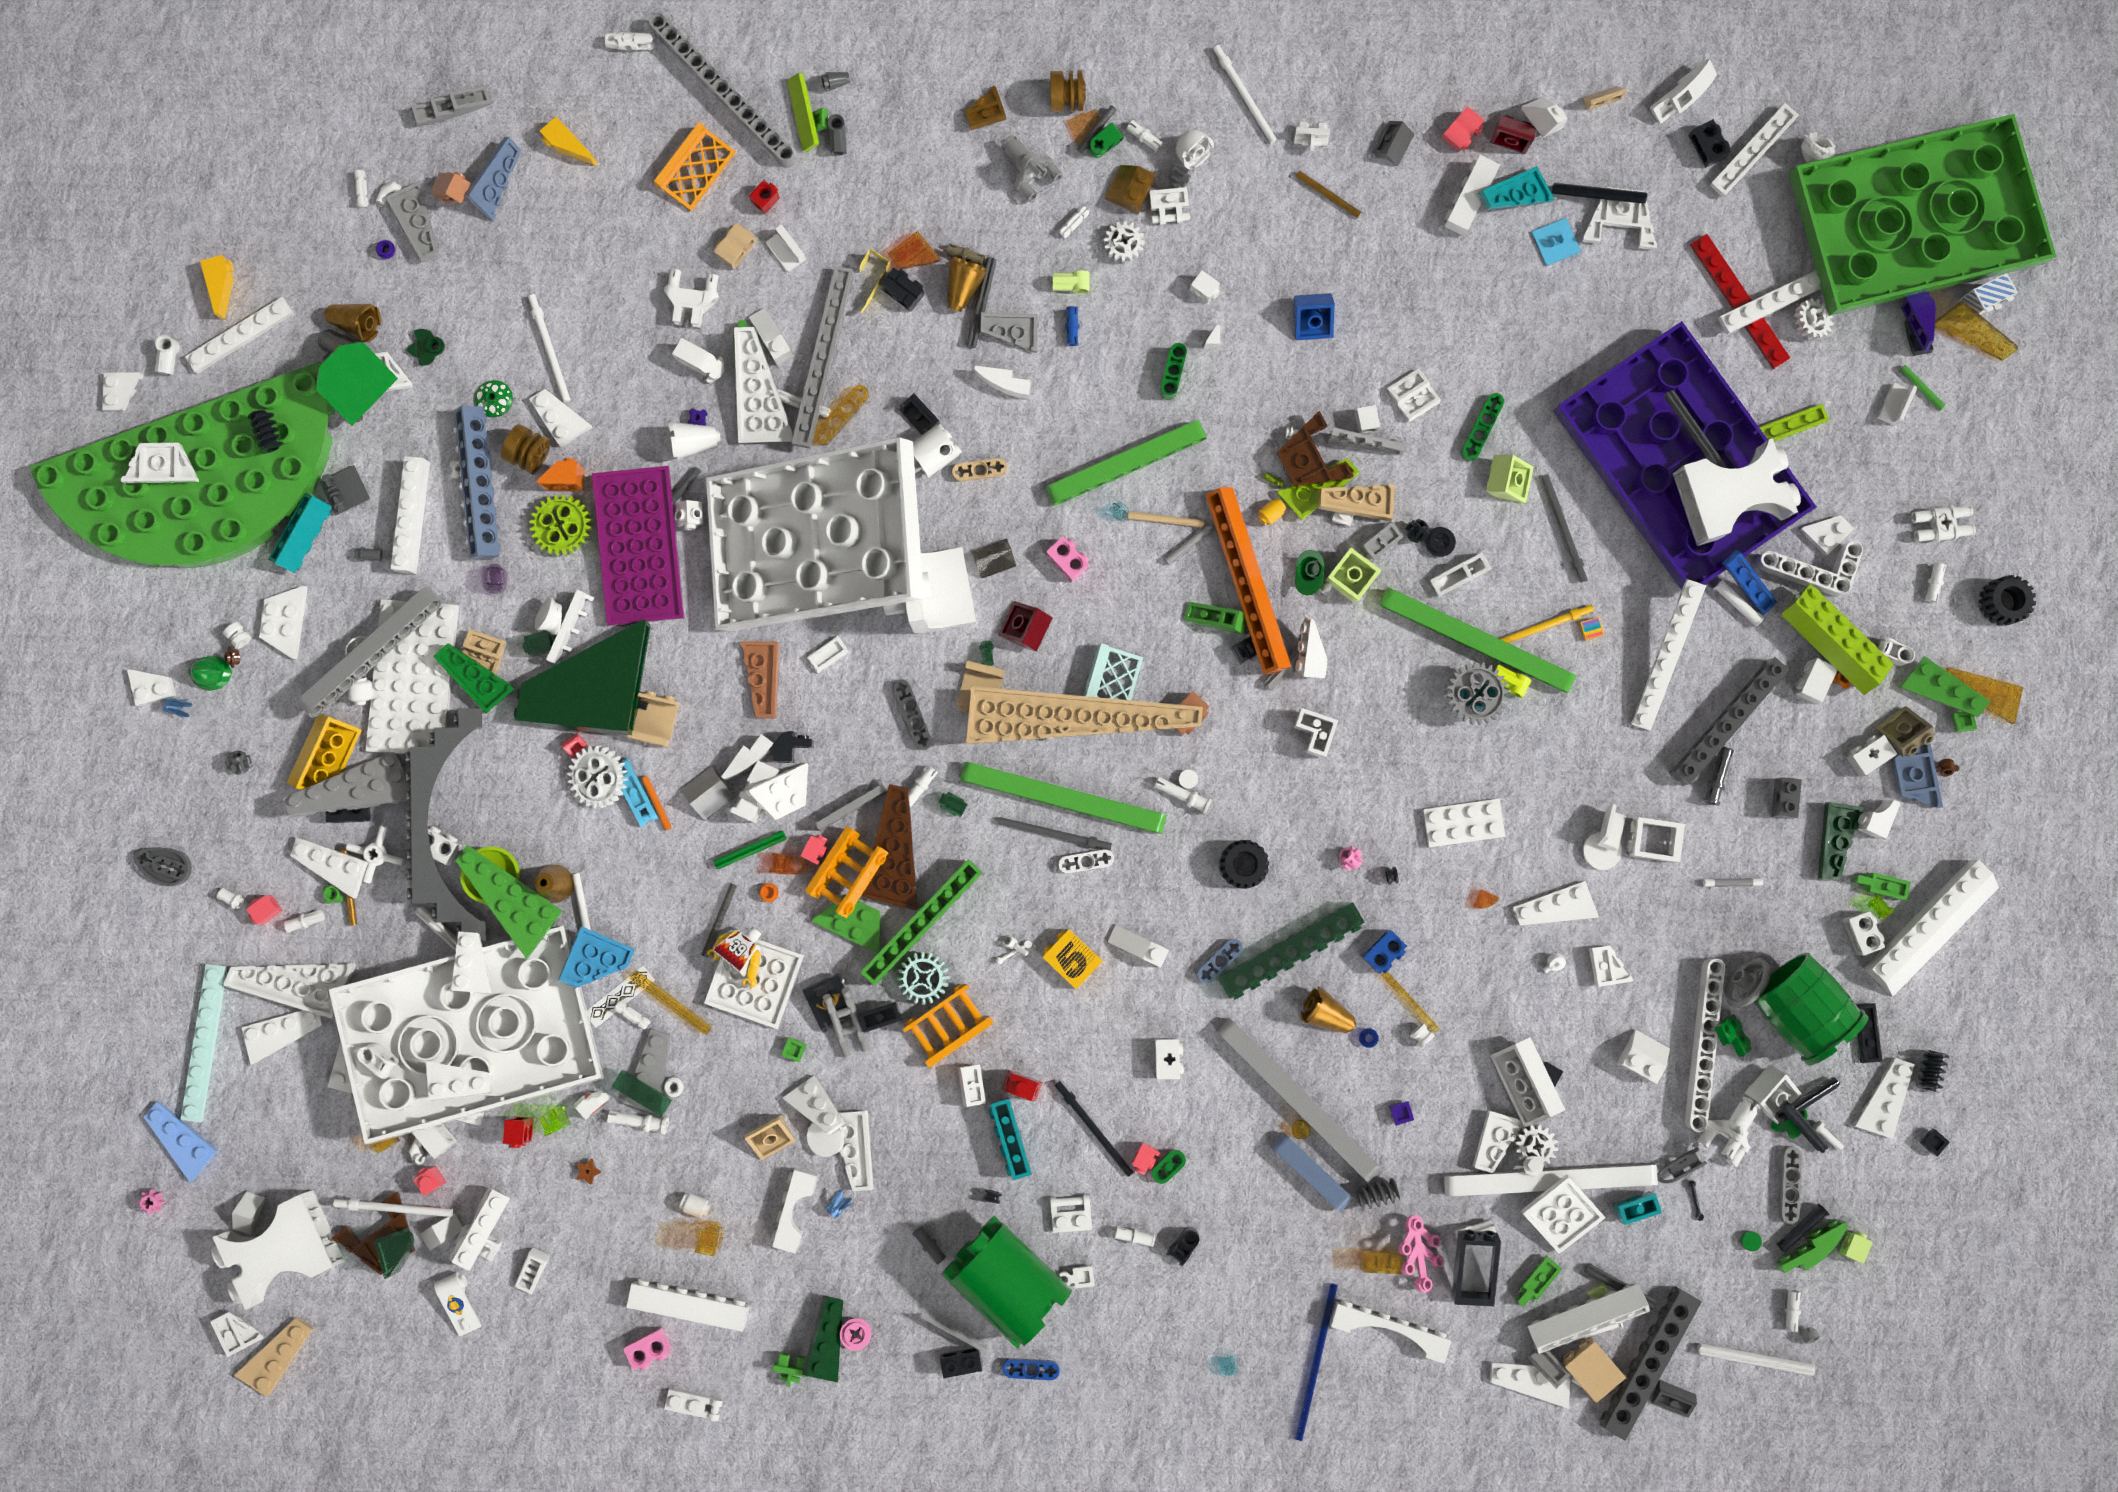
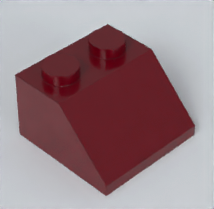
M1500 115L1490 143L1526 154L1534 141L1536 128L1527 121L1520 122L1514 120L1511 116Z
M1014 601L998 636L1037 652L1053 617L1039 608Z

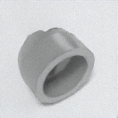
M1808 1327V1333L1805 1330L1802 1332V1337L1807 1345L1821 1337L1812 1327Z

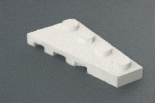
M302 1010L241 1027L250 1064L258 1063L265 1057L274 1054L281 1048L324 1025L323 1017Z

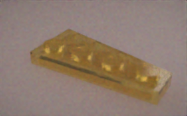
M1963 300L1935 320L1936 329L1941 328L1947 331L1948 335L1952 337L1957 336L1963 339L1964 343L1970 346L1975 345L1981 348V351L2001 361L2018 350V345Z
M1951 667L1946 668L1947 672L1991 701L1985 709L1995 716L2005 719L2006 722L2015 724L2023 692L2022 686Z

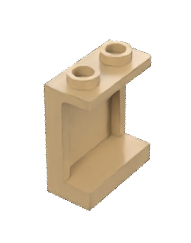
M1592 1337L1580 1341L1578 1347L1574 1351L1567 1352L1561 1361L1595 1403L1626 1379L1621 1370Z

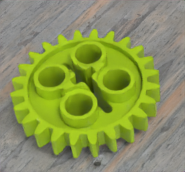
M555 494L554 500L548 496V502L545 503L541 500L542 507L535 506L538 512L531 513L535 517V520L529 521L534 525L529 530L535 532L531 537L538 539L535 544L537 546L542 545L541 549L543 551L548 549L550 555L554 551L556 556H560L561 552L564 556H567L568 551L575 554L574 548L576 547L581 550L579 544H587L584 538L591 537L587 533V531L593 530V528L588 526V524L592 523V520L587 518L591 514L585 511L587 508L585 505L580 506L581 501L576 500L574 502V497L572 496L568 500L565 494L562 495L561 499ZM565 509H570V514L567 517H562V512ZM554 510L557 511L559 520L564 523L562 524V527L568 536L567 541L565 540L563 531L559 528L560 524L554 515ZM551 516L552 522L545 525V519ZM577 526V532L570 534V528ZM560 534L559 540L552 542L553 535Z

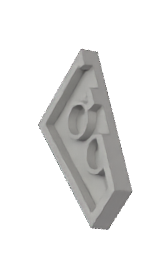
M981 312L980 333L1037 353L1038 314Z

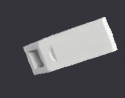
M1304 617L1300 625L1301 641L1298 643L1299 658L1295 665L1296 674L1304 677L1325 678L1327 667L1326 653L1314 619Z

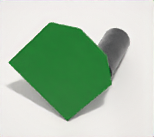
M327 329L320 333L318 345L330 355L319 365L315 390L353 426L398 378L364 342H356L334 330Z

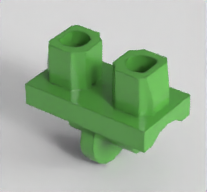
M780 1352L772 1371L785 1373L780 1375V1380L787 1381L786 1387H791L792 1382L799 1383L800 1377L797 1376L808 1377L802 1375L807 1356H798L796 1365L789 1364L790 1354Z

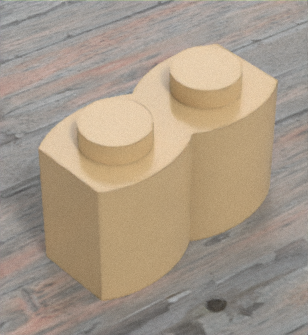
M736 223L727 229L726 237L716 243L714 247L715 256L732 269H735L756 243V237Z

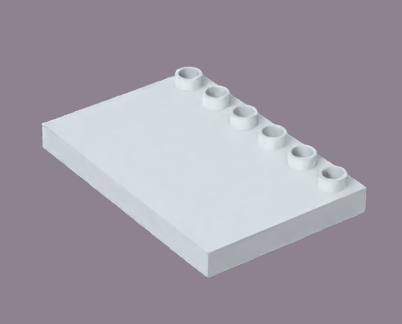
M560 926L550 929L528 959L525 958L513 940L483 947L492 994L451 991L455 955L329 989L364 1144L377 1143L604 1078L582 988L578 987L575 989L558 981L571 950L566 927ZM372 1043H378L398 1058L399 1062L391 1069L388 1079L379 1078L358 1060L357 1053L360 1048ZM426 1061L488 1072L490 1074L491 1093L429 1101Z

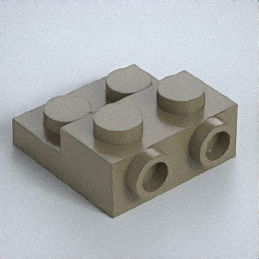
M1904 706L1875 727L1876 733L1880 736L1885 735L1894 750L1903 758L1907 755L1912 756L1916 754L1918 747L1923 744H1930L1935 736L1933 726L1907 706Z

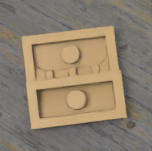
M469 629L462 646L464 648L463 653L497 674L506 641Z

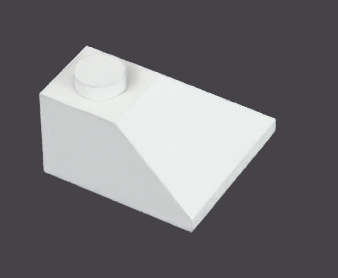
M1543 97L1521 107L1543 138L1563 129L1567 122L1564 111L1557 104Z

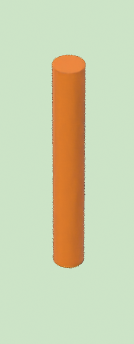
M649 777L641 778L664 830L671 829L672 826Z

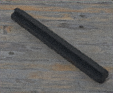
M1554 183L1552 187V193L1558 195L1645 204L1647 201L1646 192Z

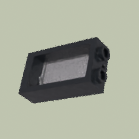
M1469 1229L1458 1231L1452 1286V1298L1455 1305L1494 1307L1501 1240L1498 1233L1489 1230L1484 1232H1475Z

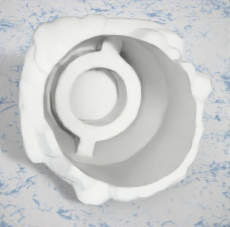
M1810 132L1808 135H1804L1801 148L1805 162L1810 163L1831 158L1835 154L1833 142L1828 138L1817 136L1818 132Z

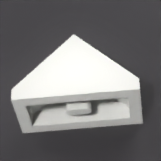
M247 1191L232 1212V1229L252 1235L266 1197Z
M454 1213L452 1217H447L420 1233L430 1251L459 1234L463 1226Z

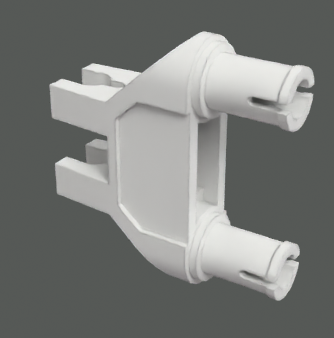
M670 269L668 285L664 287V292L674 305L672 321L675 325L682 326L685 312H692L691 324H693L694 328H701L703 314L718 301L719 295L716 290L719 276L713 274V277H711V274H707L706 287L703 291L684 289L679 287L682 272L677 269L674 272V269Z

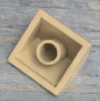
M782 1115L744 1135L745 1140L761 1160L796 1142Z

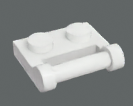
M1083 1194V1197L1056 1199V1197H1050L1053 1233L1092 1230L1089 1194ZM1084 1204L1085 1210L1057 1212V1206Z

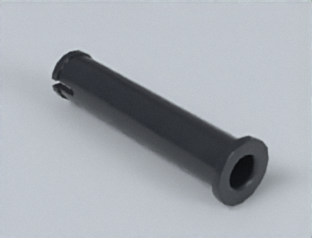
M1818 1203L1817 1207L1777 1242L1776 1245L1786 1253L1817 1223L1830 1214Z

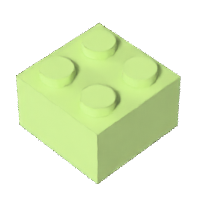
M1350 548L1325 581L1332 584L1333 588L1356 604L1382 570L1353 548Z

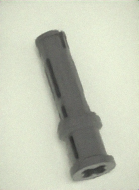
M1721 748L1713 778L1708 782L1707 786L1709 788L1706 797H1703L1702 800L1705 803L1719 806L1721 803L1719 799L1722 791L1725 790V784L1723 783L1734 752L1731 748Z

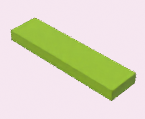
M797 73L787 80L802 151L809 152L819 145L804 73Z
M1822 403L1759 428L1768 440L1773 438V441L1776 442L1830 420Z

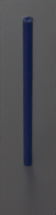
M1330 1283L1295 1436V1439L1298 1441H1303L1338 1287L1334 1283Z

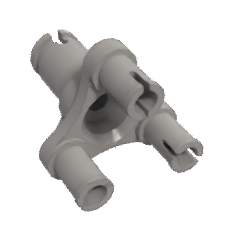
M1011 135L1003 141L1001 149L1005 150L1007 156L1016 165L1017 173L1013 187L1018 192H1021L1028 202L1034 201L1038 196V193L1029 185V182L1035 176L1040 179L1042 178L1040 173L1043 176L1047 173L1055 183L1063 178V173L1054 165L1051 157H1037L1034 152H1029L1017 140L1016 136Z

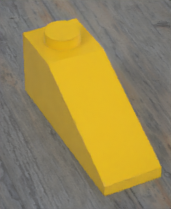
M557 116L540 130L543 136L541 140L548 148L552 146L559 153L594 166L597 164L593 155Z
M223 255L201 260L200 263L214 314L222 320L225 319L234 280L232 273L234 266L231 260H228Z

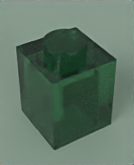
M548 631L524 636L523 649L529 656L536 657L550 652L553 641Z

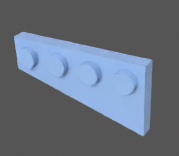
M160 1101L156 1102L144 1116V1119L189 1182L194 1181L218 1152L216 1148L184 1121L180 1120L177 1115Z

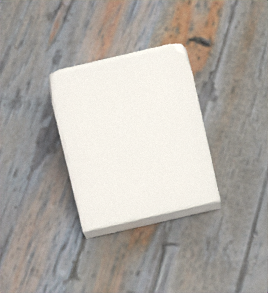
M1216 325L1204 346L1205 349L1219 348V325Z

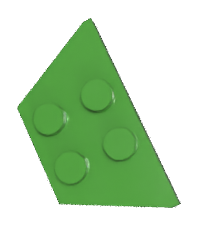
M857 901L853 912L845 918L835 912L839 906L833 903L813 918L812 922L877 954L880 952V911Z

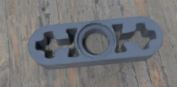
M1237 939L1228 940L1197 971L1199 981L1202 983L1212 982L1242 953V943ZM1230 943H1237L1238 952L1232 951L1229 954L1232 958L1229 960L1228 956L1222 953V950L1225 949L1227 952L1231 948L1229 946ZM1219 955L1225 958V964L1222 967H1218L1214 963L1215 958ZM1211 962L1218 972L1215 973L1213 970L1209 974L1210 979H1202V970L1208 971L1211 968L1208 964Z

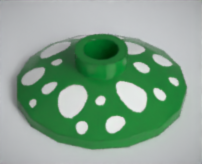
M492 380L485 382L479 387L476 392L475 402L476 406L484 407L486 416L495 418L509 411L512 406L513 395L508 385L501 381ZM495 394V398L490 400V395Z

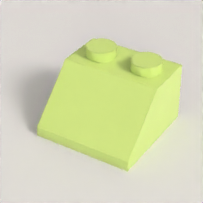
M1494 455L1486 492L1497 498L1526 503L1533 466L1514 455Z

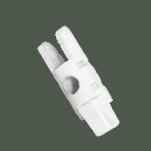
M627 32L605 34V46L607 48L653 50L655 47L651 34Z

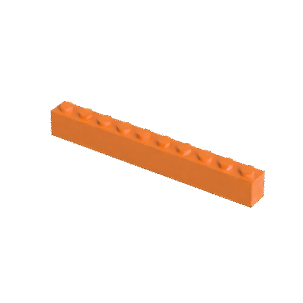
M1220 487L1205 494L1263 675L1278 673L1290 668L1291 664L1233 487Z

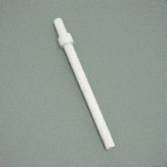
M1219 45L1215 46L1213 50L1220 60L1219 64L1222 69H1225L1270 144L1274 143L1277 140L1232 67V61L1228 56L1226 57Z
M535 294L529 295L528 299L532 308L531 314L533 319L536 320L563 403L569 402L571 400L543 319L544 313L538 305Z
M353 1198L350 1200L335 1199L333 1202V1207L348 1208L351 1211L363 1209L452 1217L453 1209L364 1202Z

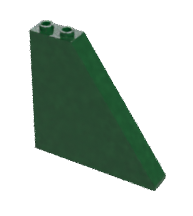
M641 620L521 683V688L517 692L518 705L514 709L515 721L525 726L632 735L651 625L646 620Z

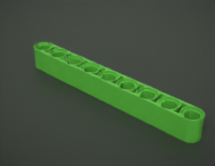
M1196 420L1054 482L1045 489L1053 506H1056L1200 443L1207 436L1200 421Z

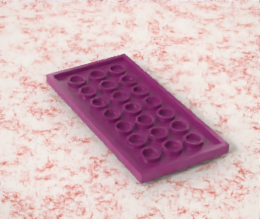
M660 466L592 473L607 626L634 624L641 620L654 622L684 619L670 467Z

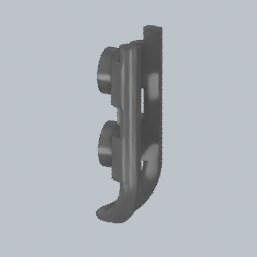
M1696 1147L1666 1164L1657 1174L1658 1181L1661 1183H1673L1706 1165L1707 1162H1700L1696 1155V1152L1700 1149ZM1689 1166L1690 1169L1684 1172L1683 1168ZM1669 1168V1172L1674 1178L1670 1180L1661 1179L1662 1173Z

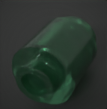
M949 791L947 794L943 793L938 802L941 804L940 809L955 817L956 815L961 817L968 803L964 802V799Z

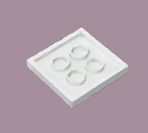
M1568 1174L1521 1210L1523 1215L1559 1254L1605 1219L1604 1214Z

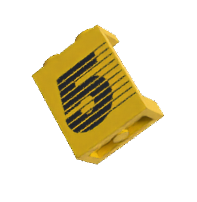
M1063 929L1056 936L1058 941L1053 946L1049 944L1042 951L1045 954L1042 958L1077 989L1103 961L1070 929L1067 931Z

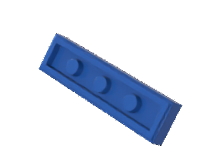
M1735 550L1722 562L1761 615H1765L1777 603L1740 551Z

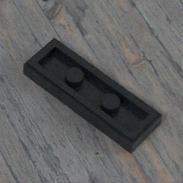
M1876 1003L1856 1004L1868 1016L1866 1025L1857 1034L1861 1063L1883 1062Z

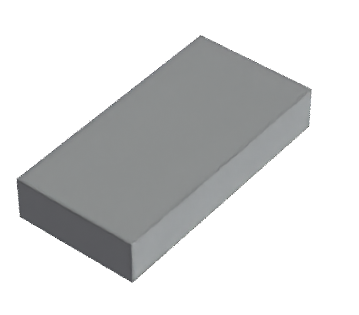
M1535 1350L1528 1357L1529 1361L1556 1389L1571 1376L1549 1350L1538 1354V1351Z

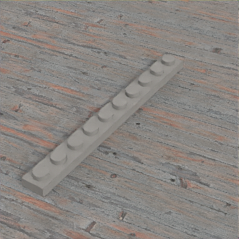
M840 266L834 267L791 442L793 446L811 449L854 274L853 269Z

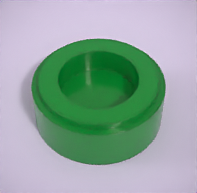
M1746 1231L1741 1235L1740 1242L1744 1249L1757 1251L1761 1247L1762 1239L1758 1233Z

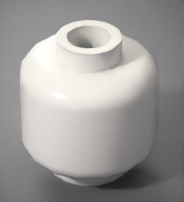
M366 676L360 678L346 691L347 699L353 701L355 705L366 704V701L372 699V682Z

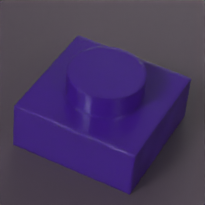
M1409 1101L1389 1106L1395 1126L1414 1120Z

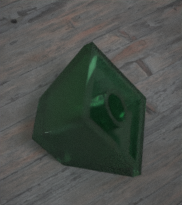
M409 1228L395 1231L373 1240L384 1279L401 1271L414 1247V1236L409 1231Z

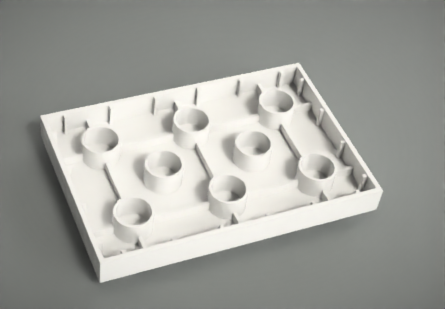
M895 438L706 478L715 628L717 630L735 631L924 599L913 441Z

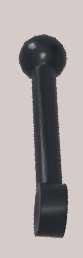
M1690 1180L1688 1185L1692 1190L1697 1212L1695 1218L1702 1221L1704 1215L1701 1213L1695 1190L1696 1182Z

